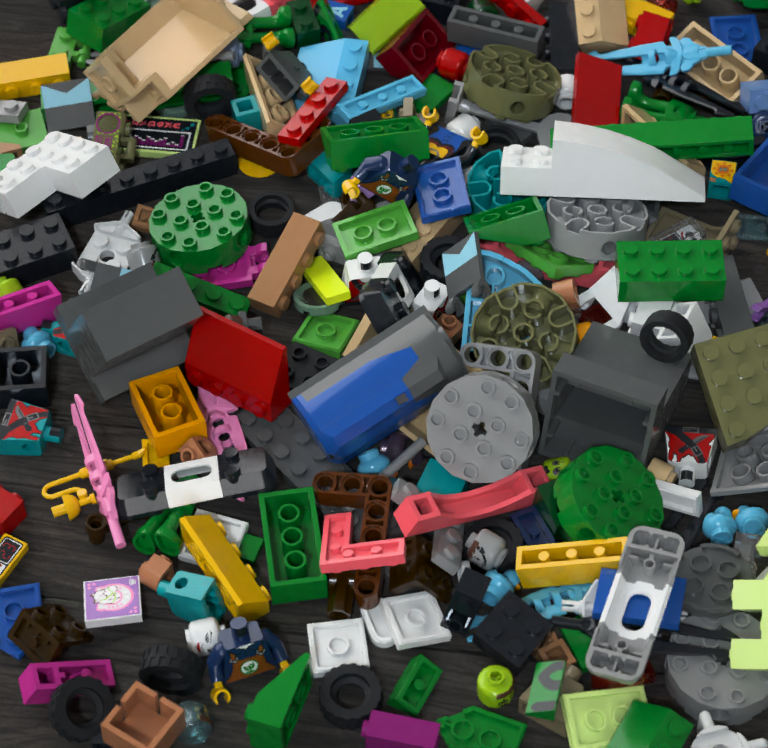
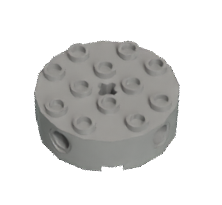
M550 197L546 203L545 217L551 238L547 239V241L553 246V250L563 252L569 256L582 258L587 263L595 264L599 261L615 262L616 241H645L648 212L647 207L640 200Z
M496 371L471 372L447 384L433 399L426 419L427 441L436 460L451 475L470 483H494L512 475L533 454L540 435L538 413L534 406L535 403L530 393L512 377ZM481 422L485 423L484 429L486 431L484 432L480 429Z
M737 611L721 618H702L691 615L682 622L712 631L717 630L721 626L739 636L740 639H761L760 622L745 612ZM671 634L669 641L715 649H731V642L678 634ZM666 655L663 667L666 689L671 697L675 698L677 703L685 708V712L694 719L698 720L700 712L708 711L714 725H741L752 720L753 716L761 713L768 707V671L730 669V660L715 663L714 659L710 656Z

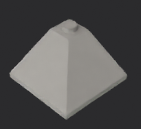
M762 431L743 446L723 453L721 449L710 490L711 497L768 491V431Z

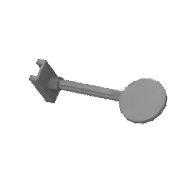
M455 80L444 123L448 124L458 116L459 112L470 113L536 133L539 145L550 148V129L554 128L555 120L571 122V115L559 112L550 114L541 123L534 121L522 123L510 118L498 119L493 116V113L470 102L468 99H464V83Z

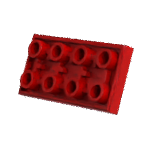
M580 51L575 57L572 123L591 126L619 124L622 65Z

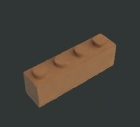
M293 212L247 296L252 308L280 318L282 312L288 309L294 290H297L301 285L302 275L306 268L312 265L315 251L318 247L322 246L325 240V231L320 221Z

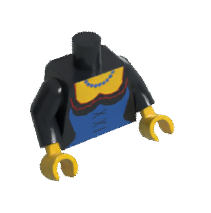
M425 106L422 109V115L425 118L424 125L429 131L430 159H422L419 165L459 156L462 170L469 168L479 151L478 146L484 145L488 141L487 133L484 130L481 132L478 126L474 127L470 132L472 141L438 125L431 127L432 123L438 121L439 113L434 108L433 114L428 116L430 109L428 106Z

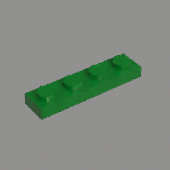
M157 261L153 266L157 276L174 269ZM182 272L199 306L223 317L228 314L238 316V311H246L247 314L250 305L247 297Z

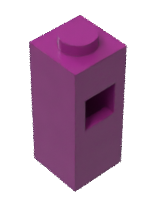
M372 710L369 720H364L361 737H365L366 748H438L441 738V723Z

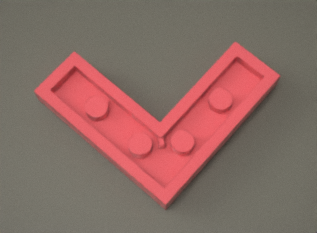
M352 512L324 516L319 564L322 574L340 573L356 569L366 570L373 567L396 566L406 563L407 546L405 537L352 544L354 524Z

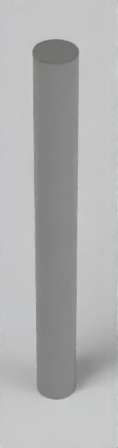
M419 437L378 475H383L390 479L427 445L426 441ZM342 507L344 512H354L357 509Z

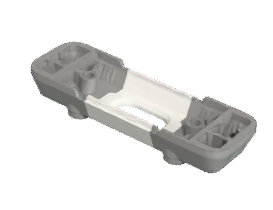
M638 526L630 531L598 627L595 629L586 654V667L595 676L626 685H633L642 677L684 554L685 543L680 535L648 526ZM637 594L647 596L651 601V606L644 626L636 631L626 629L622 625V618L629 599Z

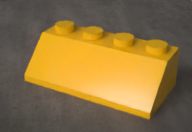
M211 515L184 516L180 518L184 545L205 576L215 578L224 604L233 618L244 617L247 622H250L269 613L271 597L267 589L263 585L258 586L254 580L256 575L249 564H243L240 559L242 557L240 550L234 542L231 544L225 537L227 532L221 522L215 523Z

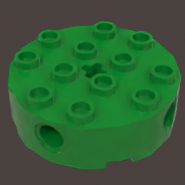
M202 182L198 185L187 186L175 192L167 193L164 199L154 207L149 218V232L152 244L157 246L162 264L172 268L179 266L181 271L187 274L208 273L210 268L220 265L224 268L234 263L247 251L253 238L249 213L244 199L232 188L215 185L210 182Z
M608 445L591 447L559 471L553 486L554 499H557L560 511L557 516L561 526L573 542L628 537L630 531L638 526L660 529L664 519L663 499L656 484L655 476L632 453Z

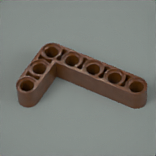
M221 114L209 116L205 120V126L210 143L228 138L236 156L281 175L293 177L300 174L313 160L324 152L320 127L331 126L329 118L325 117L301 147L280 143L276 136Z
M321 471L314 476L312 480L314 496L320 505L364 509L359 543L375 539H389L393 500H391L392 483L389 478L383 475ZM323 487H331L328 490H320ZM350 489H358L356 492H348ZM377 491H385L384 494H375ZM375 515H381V516H383V517L380 518V519H373V518H372V517L375 516ZM385 566L366 570L356 569L354 593L356 603L360 608L370 610L379 604ZM364 590L373 591L369 595L361 594Z

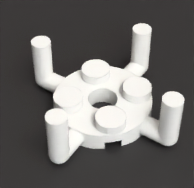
M702 711L699 714L696 728L698 734L691 745V748H768V741L765 738L747 741L739 732L736 734L728 730V727L722 725L715 726L710 713Z

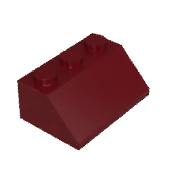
M425 8L395 35L375 58L391 76L403 79L413 75L422 84L436 68V60L442 50L445 51L447 48L453 47L456 43L447 41V31L430 11Z

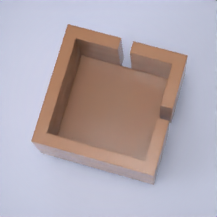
M138 681L134 682L120 700L121 707L116 705L101 723L103 742L113 748H170L186 727L185 710L165 697L159 700L158 693Z

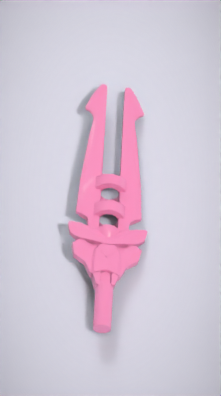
M197 386V404L206 421L208 439L215 446L217 455H221L224 449L232 446L238 451L248 449L238 417L228 415L237 411L238 407ZM221 419L224 421L222 425L217 427L213 425V422H218ZM228 433L229 438L226 441L219 439L220 435ZM237 498V500L244 502L245 498Z
M74 394L76 405L75 403L71 404L73 424L77 427L82 445L85 467L88 469L93 490L97 494L95 498L99 505V512L107 518L115 547L121 549L126 546V541L118 518L114 486H112L106 463L102 460L86 418L84 402L78 394Z

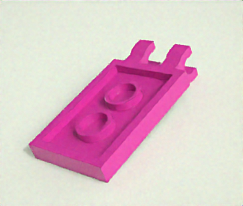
M260 243L256 246L249 245L247 251L239 259L224 268L220 265L208 269V273L190 275L227 290L253 286L254 280H257L269 258L267 243Z

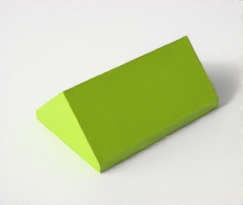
M375 0L346 28L357 39L369 41V51L375 55L426 7L420 0Z

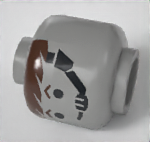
M150 241L131 245V250L126 254L130 270H134L151 262L152 266H154L156 261L162 263L157 246L150 244Z
M482 529L478 534L472 532L465 543V547L469 548L467 551L468 560L484 570H491L493 567L498 569L508 553V549L505 548V539L489 529Z

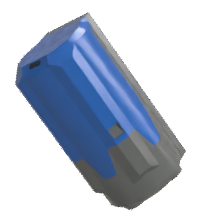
M422 305L287 394L294 411L330 462L345 464L428 410L433 399L447 384L469 374L445 330L434 320L427 308Z

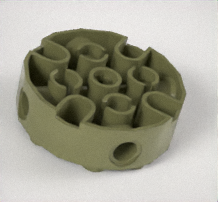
M490 44L485 45L483 50L477 51L475 49L470 53L462 82L464 83L466 98L470 102L476 103L479 107L493 113L494 117L498 119L510 118L522 123H529L532 120L545 118L553 111L561 88L562 77L552 64L537 60V55L528 50L510 45Z
M527 282L511 284V287L503 288L497 293L495 291L486 297L474 314L470 332L471 342L536 351L542 361L538 391L550 387L553 369L563 353L566 352L573 355L579 345L574 314L563 297L545 285ZM526 335H529V338H526L525 340H521V339H520V338H523V339H524V338L526 337ZM473 347L477 361L479 359V351L476 347ZM499 351L495 356L497 364L501 366L505 363L506 356L502 351ZM529 355L523 356L521 360L522 366L525 369L531 367L532 359ZM482 369V371H496V370ZM496 371L501 374L510 376V372ZM522 381L520 384L528 391V385Z

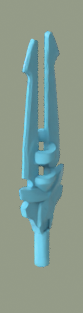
M669 37L672 46H666L664 41L604 54H599L594 50L588 54L604 60L632 57L642 58V64L622 66V76L664 74L668 68H670L669 76H673L680 71L683 73L691 71L694 65L708 59V57L732 55L733 49L732 45L707 48L706 46L693 43L690 38L683 37L679 41L677 37ZM655 55H658L659 62L656 61Z
M592 583L545 587L520 599L529 606H534L538 613L547 620H550L552 615L563 616L568 613L566 611L561 612V606H567L561 605L562 599L571 601L582 600ZM551 599H553V601H554V604H553V605H551V602H550ZM476 614L470 629L478 627L487 615L479 616ZM473 635L467 637V642H472Z

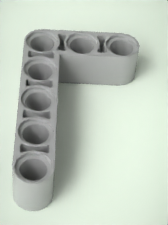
M480 342L466 343L461 347L459 355L464 365L510 372L509 377L514 378L518 383L525 382L528 385V392L535 403L536 409L542 365L541 357L536 351ZM473 347H476L479 351V359L476 362H473L469 355ZM499 351H502L506 356L505 363L501 366L495 360V356ZM526 354L532 359V365L529 369H525L521 363L523 356ZM529 458L517 471L528 468Z

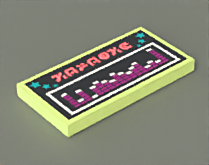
M127 114L128 122H132L131 137L137 139L135 157L160 159L195 148L198 145L202 128L201 120L146 116L139 123L133 120L130 114ZM123 146L122 154H125L126 146Z

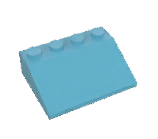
M342 38L301 47L298 59L306 65L307 70L312 75L311 79L316 84L320 85L326 77L347 81L348 91L326 116L330 119L331 126L347 124L335 111L336 106L362 94L370 60L369 41ZM295 95L292 96L298 111L306 100L300 101Z

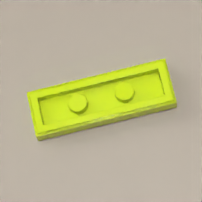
M323 256L314 257L312 265L306 268L303 275L325 304L330 306L351 299L350 290Z

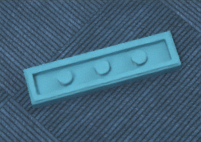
M410 75L340 103L336 106L335 111L349 124L350 119L374 108L381 114L403 105V100L406 97H413L414 100L426 95L427 89L413 75Z

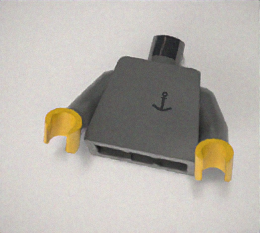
M272 31L261 38L264 44L262 51L263 60L255 69L284 102H287L294 95L300 101L306 100L320 87L311 79L312 75L307 70L306 65L300 62L291 51H278L275 49V46L280 42Z

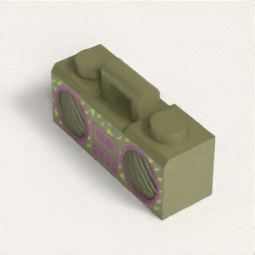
M97 111L92 141L107 145L120 171L125 170L126 165L122 163H134L137 139L131 137L132 122H128L127 114L124 112ZM123 146H126L125 154H122Z

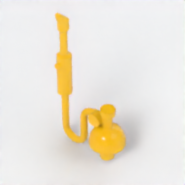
M143 447L128 456L116 460L103 459V461L106 463L107 470L109 471L114 469L115 465L141 458L146 448ZM86 467L79 469L78 473L49 482L43 487L42 495L44 498L52 500L62 497L63 504L51 507L54 518L68 514L71 521L79 515L81 506L97 503L94 493L89 494L88 497L87 490L84 488L72 487L54 494L47 493V490L51 487L77 478H88L89 472ZM76 492L79 500L75 496L69 494Z

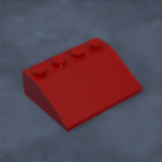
M200 306L204 315L193 325L185 359L187 381L194 386H199L211 392L214 396L221 397L233 405L253 413L259 418L273 422L291 403L287 394L290 392L287 347Z

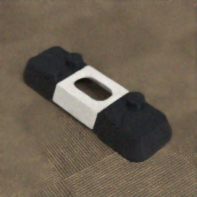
M388 251L383 253L377 262L378 267L373 276L363 285L358 296L361 306L377 334L409 315V307L414 297L422 290L420 277L405 251Z
M234 447L224 449L221 455L158 468L155 464H147L142 467L141 471L124 474L117 478L115 504L118 518L122 521H130L162 514L163 509L226 496L237 499L269 492L277 485L275 462L262 447L240 451ZM211 472L209 475L205 477L192 479L188 481L174 482L172 480L181 477Z

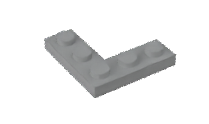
M399 477L393 484L391 500L400 505L406 497L421 494L422 492L413 483L406 482ZM465 523L434 531L431 561L452 576L460 570Z

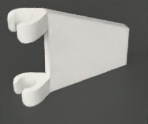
M615 265L587 291L578 295L582 310H587L596 299L613 318L604 325L618 330L621 328L631 302H618Z

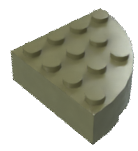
M768 324L694 344L690 355L714 428L717 429V437L722 452L725 453L743 446L768 427Z

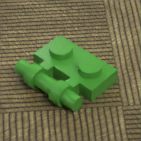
M58 27L48 56L66 53L69 69H71L73 62L77 63V67L85 68L86 60L91 59L90 53L92 48L67 34L66 27Z

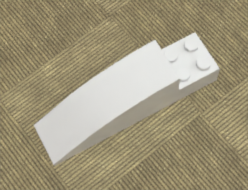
M555 120L552 148L544 145L528 148L518 144L504 147L500 172V195L705 202V177L656 147L632 137L585 124Z

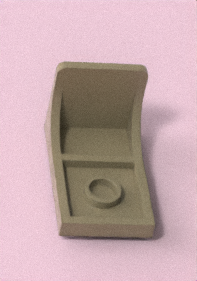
M662 206L659 211L658 220L650 225L646 232L645 241H659L691 225L701 235V238L698 240H722L723 255H729V251H734L739 241V237L736 234L742 223V220H739L740 211L734 209L723 227H717Z

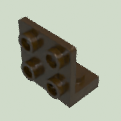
M420 534L406 537V563L390 566L389 591L399 595L419 586L445 605L450 603L452 590L451 574L431 561L433 543Z
M58 604L22 609L7 636L35 663L56 662L64 647L91 643L94 638L87 631L84 624L72 618L68 614V610Z

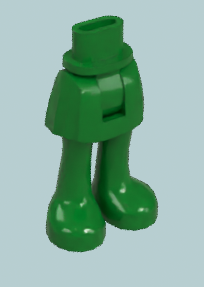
M280 6L273 16L253 17L244 26V30L236 37L240 43H244L245 49H250L253 43H263L261 38L269 33L253 32V29H281L273 32L276 39L280 42L278 45L285 49L294 48L295 32L290 27L292 19L290 6Z
M633 80L628 96H625L622 105L629 104L645 110L657 122L663 120L707 119L697 115L698 111H694L691 106L681 101L672 99L668 102L645 96L642 83ZM622 106L620 109L619 118H621Z
M191 475L181 477L178 480H174V482H183L199 477ZM196 503L163 509L162 514L151 516L138 529L132 539L134 547L146 555H152L157 547L168 556L174 557L179 555L182 549V540L176 533L180 525L179 519L184 516H191Z

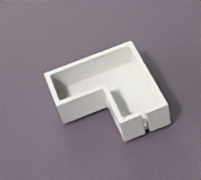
M53 131L45 136V140L38 145L29 147L24 155L18 159L11 160L6 165L7 167L0 171V212L19 219L55 191L83 199L117 174L120 169L107 145L59 131Z

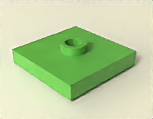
M40 108L28 110L20 124L0 122V143L20 144L22 154L26 153L29 147L38 145L45 140L47 135Z
M308 314L292 339V344L296 341L328 356L341 359L343 352L360 324V320L336 314L326 316H311Z

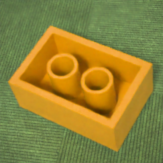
M179 366L128 382L132 405L158 459L179 452L178 450L191 437L203 436L208 439L206 421Z

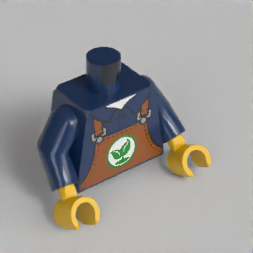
M387 151L378 156L366 157L354 172V178L345 180L342 183V189L345 194L348 193L351 199H355L360 194V189L357 186L360 185L390 203L404 199L406 206L409 207L418 185L417 168L419 167V161L412 154L404 158L394 151Z
M235 617L230 622L231 628L218 633V641L214 644L207 657L210 682L214 683L210 697L217 705V695L221 692H224V698L227 703L231 699V695L223 687L222 681L227 685L277 669L276 664L278 663L281 667L279 674H281L291 665L288 664L287 659L289 657L280 637L267 628L260 629L257 621L247 622L244 617Z

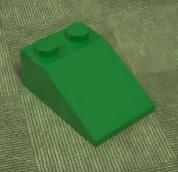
M531 196L463 217L468 233L478 232L479 239L525 246H538L551 238L545 213L537 196Z
M305 652L259 691L253 703L248 704L244 719L248 723L246 734H249L251 747L287 748L313 685L310 653Z

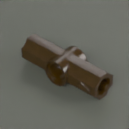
M352 539V544L358 543ZM356 570L329 573L328 590L330 593L327 605V618L333 621L351 619Z

